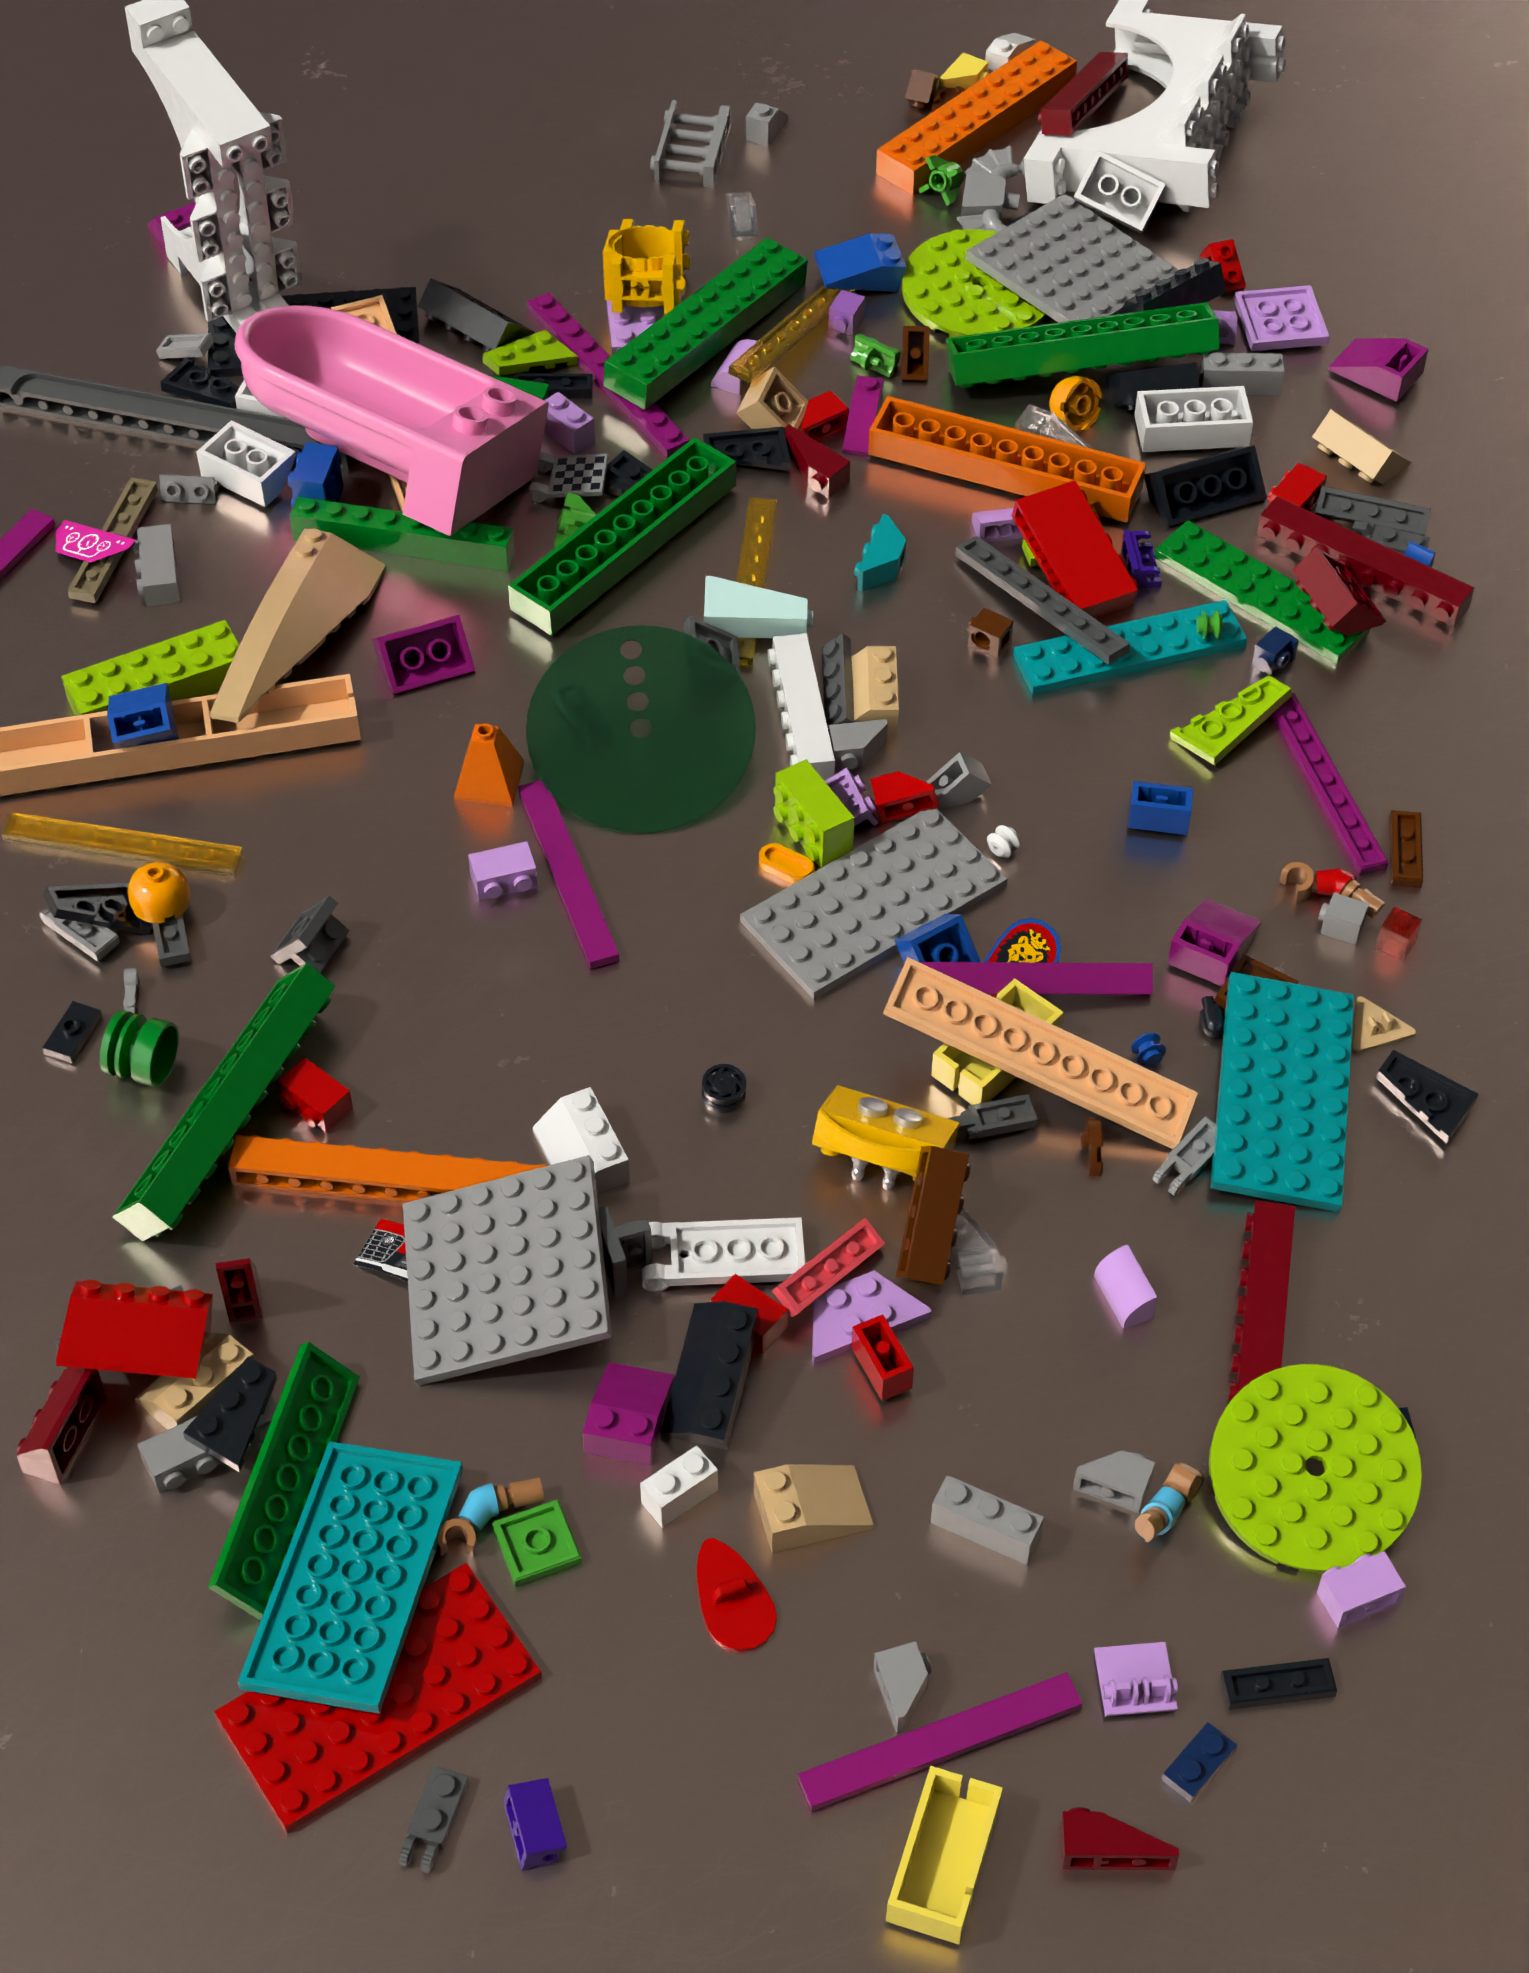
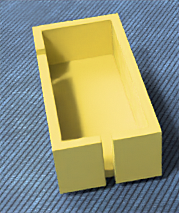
M1014 978L997 994V999L1062 1029L1064 1012ZM946 1043L933 1053L931 1076L952 1091L959 1088L958 1095L971 1105L991 1101L1017 1077Z
M930 1766L887 1903L886 1922L959 1945L1000 1809L1003 1787L970 1778L967 1798L962 1799L960 1795L963 1775Z

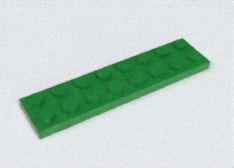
M1189 520L1155 548L1154 557L1269 625L1276 626L1296 637L1300 643L1336 664L1370 632V629L1349 636L1338 630L1332 632L1323 622L1325 616L1316 611L1309 603L1312 599L1310 595L1305 594L1294 580Z
M310 1342L301 1344L207 1587L259 1620L262 1619L327 1445L329 1441H337L360 1378L359 1375Z

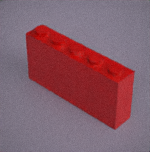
M1076 481L1016 499L1011 516L1053 590L1093 618L1133 606L1138 592L1137 582L1133 577H1130L1125 568L1123 557L1117 554L1110 535L1103 530L1098 514L1091 509L1085 491L1079 488Z

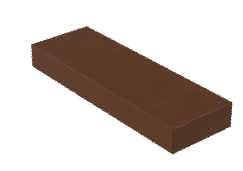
M1391 810L1389 817L1391 885L1422 888L1421 812Z

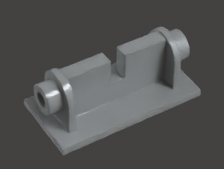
M159 475L161 501L216 504L215 492H218L219 483L215 481L214 477Z

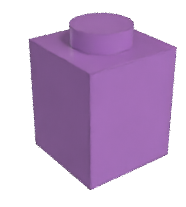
M841 290L829 308L828 329L853 336L865 317V296Z

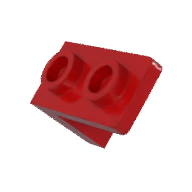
M1229 239L1210 243L1200 254L1201 259L1208 258L1209 261L1221 263L1226 293L1243 290L1246 287V282L1234 240Z

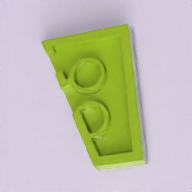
M546 330L483 353V363L498 375L529 372L530 367L544 366L545 369L555 368V363L567 362L568 366L577 365L578 356Z

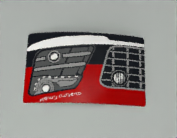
M380 1219L353 1264L408 1282L404 1224Z

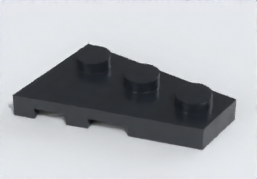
M190 357L185 358L160 381L161 391L173 394L174 396L229 408L237 407L235 395L240 387L223 377H214L211 375L209 368L196 366L194 359Z
M783 426L703 434L704 443L735 460L738 465L791 471V460Z
M129 882L47 886L43 893L44 899L54 918L149 935L153 927L151 922H146L134 914L128 898Z
M1395 1050L1390 1053L1382 1064L1376 1077L1446 1144L1474 1106L1479 1095Z
M248 1356L183 1432L185 1440L240 1472L244 1464L243 1458L247 1448L254 1439L255 1428L259 1418L264 1414L276 1384V1372Z

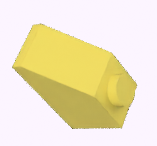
M962 53L940 77L939 89L942 87L956 88V86L968 89L990 74L988 73L989 62Z

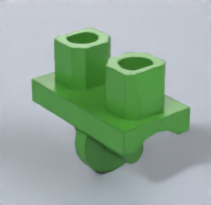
M857 334L850 360L859 363L862 369H872L887 377L894 376L896 365L899 363L901 350L886 346L872 337L869 338L862 334Z

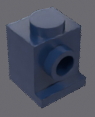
M1275 626L1255 645L1252 665L1272 675L1279 667L1283 668L1288 661L1293 662L1295 660L1299 639Z

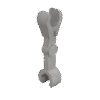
M137 968L124 969V1010L135 1014L137 1009L136 992L137 988H139L140 979L137 975Z

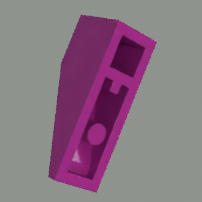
M857 375L842 453L869 457V430L883 404L884 379Z

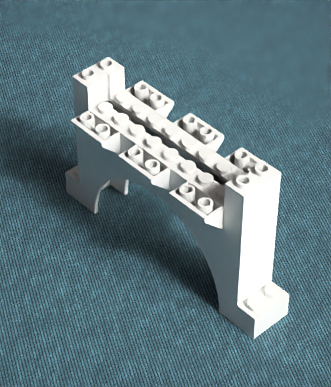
M141 0L125 6L132 52L151 79L172 122L182 148L180 160L186 197L188 200L195 198L196 203L190 216L191 227L178 231L166 216L160 218L166 254L180 275L190 272L201 286L206 320L210 322L223 316L235 333H237L239 326L251 315L270 308L289 306L279 293L303 284L298 244L296 241L275 238L271 235V233L295 224L290 182L287 179L263 175V171L287 162L283 121L280 115L259 112L193 30L190 7L184 0ZM231 166L235 169L238 176L240 191L239 213L236 204L238 196L235 193L233 183L235 175L232 172Z
M1119 0L1106 21V27L1115 28L1116 49L1114 52L1128 53V69L1153 78L1165 87L1166 90L1157 100L1140 112L1108 125L1076 130L1072 135L1042 134V130H1040L1024 157L1027 202L1047 204L1063 195L1066 191L1076 192L1097 150L1165 183L1166 186L1158 202L1177 204L1186 212H1189L1191 206L1209 208L1214 198L1218 197L1220 191V184L1216 183V176L1219 170V162L1216 160L1220 159L1224 146H1227L1229 141V131H1226V125L1229 128H1234L1238 119L1242 118L1245 106L1249 105L1251 100V90H1248L1249 80L1276 83L1280 74L1285 72L1286 58H1283V51L1286 45V37L1283 36L1282 26L1246 22V14H1240L1233 21L1155 14L1149 9V0Z

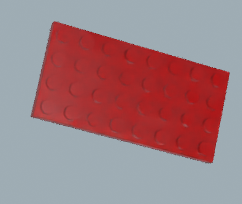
M464 1563L423 1588L380 1714L247 1691L214 1711V1714L285 1832L288 1833L542 1678V1673L469 1565Z

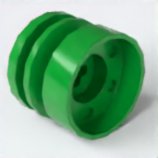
M124 1009L119 1010L111 1018L102 1039L100 1049L101 1070L107 1075H117L122 1079L132 1076L135 1082L155 1088L161 1086L167 1080L177 1056L179 1046L177 1026L173 1022L158 1018H151L147 1021L143 1014H133L131 1011Z

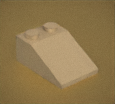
M786 1464L754 1472V1496L772 1553L874 1529L854 1465Z

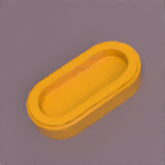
M767 844L759 851L760 867L764 871L791 884L815 872V866L811 859L781 844Z

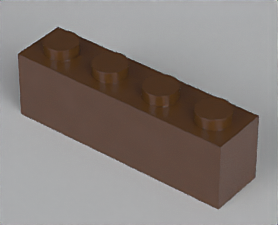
M936 1146L921 1147L895 1277L943 1286L944 1280L948 1279L951 1271V1262L948 1260L950 1249L955 1245L958 1235L957 1228H955L957 1214L961 1213L964 1205V1196L961 1195L963 1183L968 1180L970 1175L969 1154Z

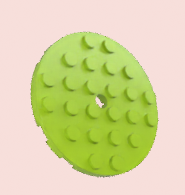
M955 229L951 232L940 234L918 246L905 263L906 270L902 278V294L907 307L925 326H930V329L933 331L939 329L949 333V338L1038 326L1043 323V319L1047 314L965 259L968 249L996 234L997 232Z
M1290 1365L1265 1373L1251 1381L1233 1397L1225 1408L1214 1431L1209 1452V1476H1211L1215 1500L1230 1528L1248 1547L1260 1556L1275 1564L1280 1563L1299 1569L1298 1571L1325 1573L1335 1566H1340L1341 1568L1349 1566L1365 1554H1372L1373 1556L1387 1550L1408 1525L1415 1511L1421 1489L1422 1471L1418 1445L1407 1420L1399 1408L1386 1394L1364 1378L1344 1369L1327 1365ZM1310 1459L1322 1461L1324 1474L1314 1476L1308 1473L1306 1461Z

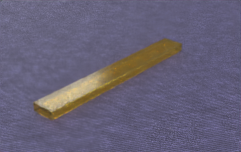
M823 284L729 366L728 374L748 383L754 382L829 316V308L841 290L855 293L856 290L826 289Z
M749 497L736 582L765 589L777 499ZM737 638L740 664L753 665L757 638Z
M11 812L2 833L3 840L6 842L143 863L172 861V865L177 868L227 876H235L243 855L242 847L15 812Z

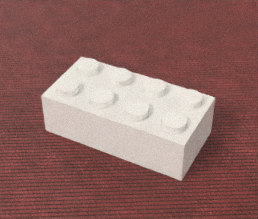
M1244 386L1137 391L1134 416L1142 452L1236 448L1250 445L1253 419Z

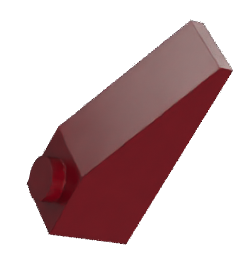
M790 424L785 427L789 455L809 487L830 498L850 482L849 460Z
M247 1258L215 1263L229 1323L263 1318L260 1282L256 1266L252 1260Z
M1084 1807L1072 1808L1069 1811L1062 1812L1060 1822L1062 1870L1176 1869L1179 1848L1102 1812L1091 1811Z

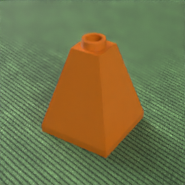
M487 723L475 724L454 794L455 801L513 807L524 759L498 726H491Z

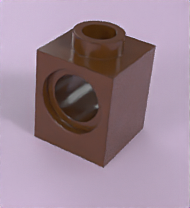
M983 608L977 617L973 616L968 623V645L998 658L1012 641L1014 621Z

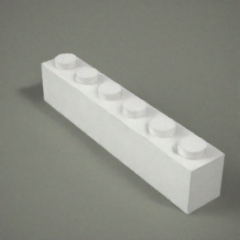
M807 633L773 637V648L768 649L769 666L775 667V670H772L774 687H779V691L776 692L778 708L784 709V712H781L782 728L788 729V733L785 734L787 751L793 752V755H790V765L792 766L807 759L825 781L834 776L835 759Z

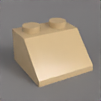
M773 367L752 380L737 411V415L751 429L783 426L785 432V427L788 424L796 429L799 428L804 418L808 400L776 367Z

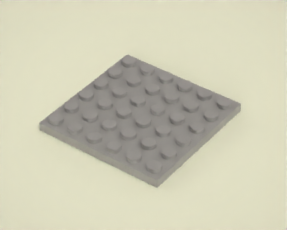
M1065 193L968 249L965 257L966 260L1058 323L1117 315L1120 313L1125 301L1134 297L1136 292L1155 286V282L1168 279L1179 270Z
M590 1155L403 1203L414 1380L419 1386L612 1338L594 1161Z

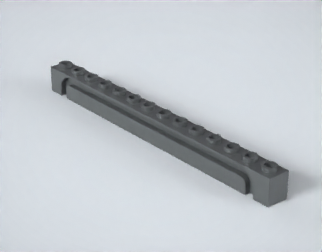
M3 365L0 370V407L202 446L232 420L296 451L293 463H296L297 454L299 452L302 453L306 442L323 444L311 438L305 431V427L283 417ZM339 451L341 471L349 473L355 458Z

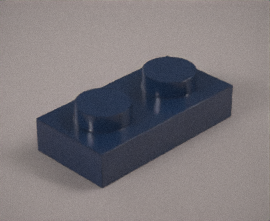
M1207 1722L1166 1769L1161 1780L1192 1803L1234 1754L1237 1744Z

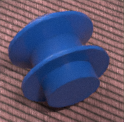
M1157 1033L1143 1034L1132 1043L1131 1051L1134 1054H1138L1136 1058L1138 1064L1154 1066L1163 1059L1166 1047L1163 1044H1159L1161 1038Z

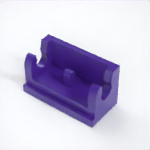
M1124 530L1121 552L1125 568L1130 577L1136 580L1138 589L1161 587L1162 580L1159 576L1161 572L1155 561L1152 542H1138L1140 539L1151 538L1150 532H1130L1129 530Z
M548 1778L508 1785L503 1804L521 1871L558 1861L557 1853L566 1851L567 1844Z

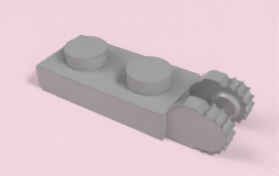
M47 909L39 913L42 921L97 962L120 943L119 936L107 927L54 918Z
M1205 1116L1167 1155L1166 1161L1157 1169L1152 1180L1158 1184L1161 1183L1168 1176L1172 1168H1174L1181 1174L1171 1183L1168 1192L1174 1196L1177 1195L1189 1180L1192 1181L1212 1160L1216 1124Z

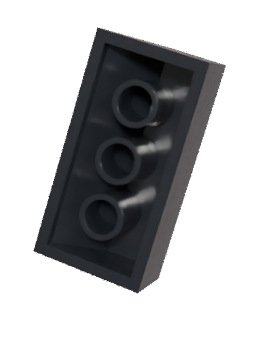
M1208 258L1196 260L1193 266L1177 270L1174 276L1155 282V286L1136 292L1134 297L1125 301L1119 314L1209 302L1227 292L1221 263L1209 261Z
M430 278L417 306L426 311L425 317L437 323L441 320L445 322L444 328L456 334L459 331L464 333L463 338L475 345L478 342L484 345L482 349L486 352L535 333V331L461 289Z
M1255 445L1237 448L1147 473L1144 478L1149 500L1166 526H1172L1187 520H1193L1267 499Z
M726 1301L694 1303L661 1428V1435L728 1450L761 1321L758 1308Z

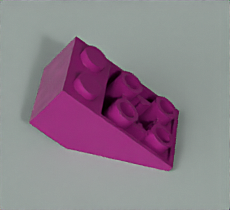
M1355 338L1328 366V370L1397 402L1423 374L1429 349L1406 338Z
M1205 898L1184 919L1171 940L1167 964L1223 986L1235 965L1245 953L1262 921Z

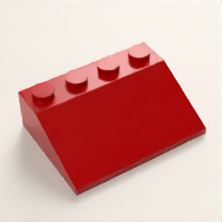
M97 1280L76 1281L69 1299L56 1357V1366L196 1379L211 1331L213 1294L204 1293L197 1289L177 1291L169 1290L164 1286L145 1288L135 1287L130 1283L113 1285L102 1284Z

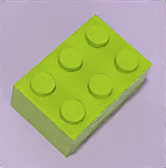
M805 759L776 772L775 787L773 788L775 794V806L773 807L775 817L780 823L783 822L787 826L792 839L803 846L807 857L813 862L815 861L819 868H822L852 851L854 816L808 760Z

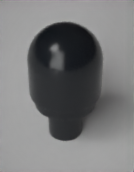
M1205 996L1201 999L1203 1009L1200 1011L1199 1016L1202 1030L1210 1038H1219L1224 1033L1225 1014L1220 1006L1215 1005L1213 996Z

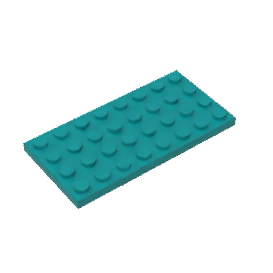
M1236 972L1230 973L1227 986L1211 1189L1328 1211H1340L1343 1200L1354 994Z
M329 1441L238 1679L240 1690L380 1714L438 1546L437 1539L440 1528L447 1520L463 1473L462 1462Z

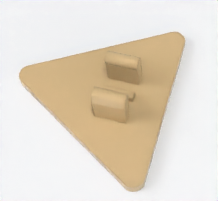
M1362 996L1357 998L1352 1051L1354 1053L1364 1052L1415 1036L1416 1030L1368 999Z

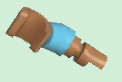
M1185 1463L1174 1464L1162 1488L1142 1509L1141 1515L1135 1521V1529L1141 1537L1145 1538L1146 1543L1157 1535H1163L1168 1532L1177 1522L1185 1505V1500L1191 1502L1204 1482V1476L1200 1471Z
M540 1478L511 1482L507 1488H504L503 1484L493 1486L492 1483L477 1487L470 1492L457 1519H450L441 1526L437 1539L438 1555L441 1557L447 1553V1542L450 1539L462 1538L467 1542L466 1553L473 1556L476 1550L475 1532H479L492 1517L499 1516V1512L508 1510V1505L518 1508L527 1506V1504L544 1501Z

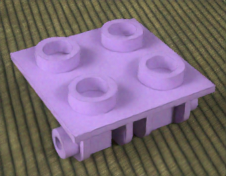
M1165 1642L1094 1648L1105 1717L1178 1710L1175 1693L1178 1692L1176 1678H1172Z

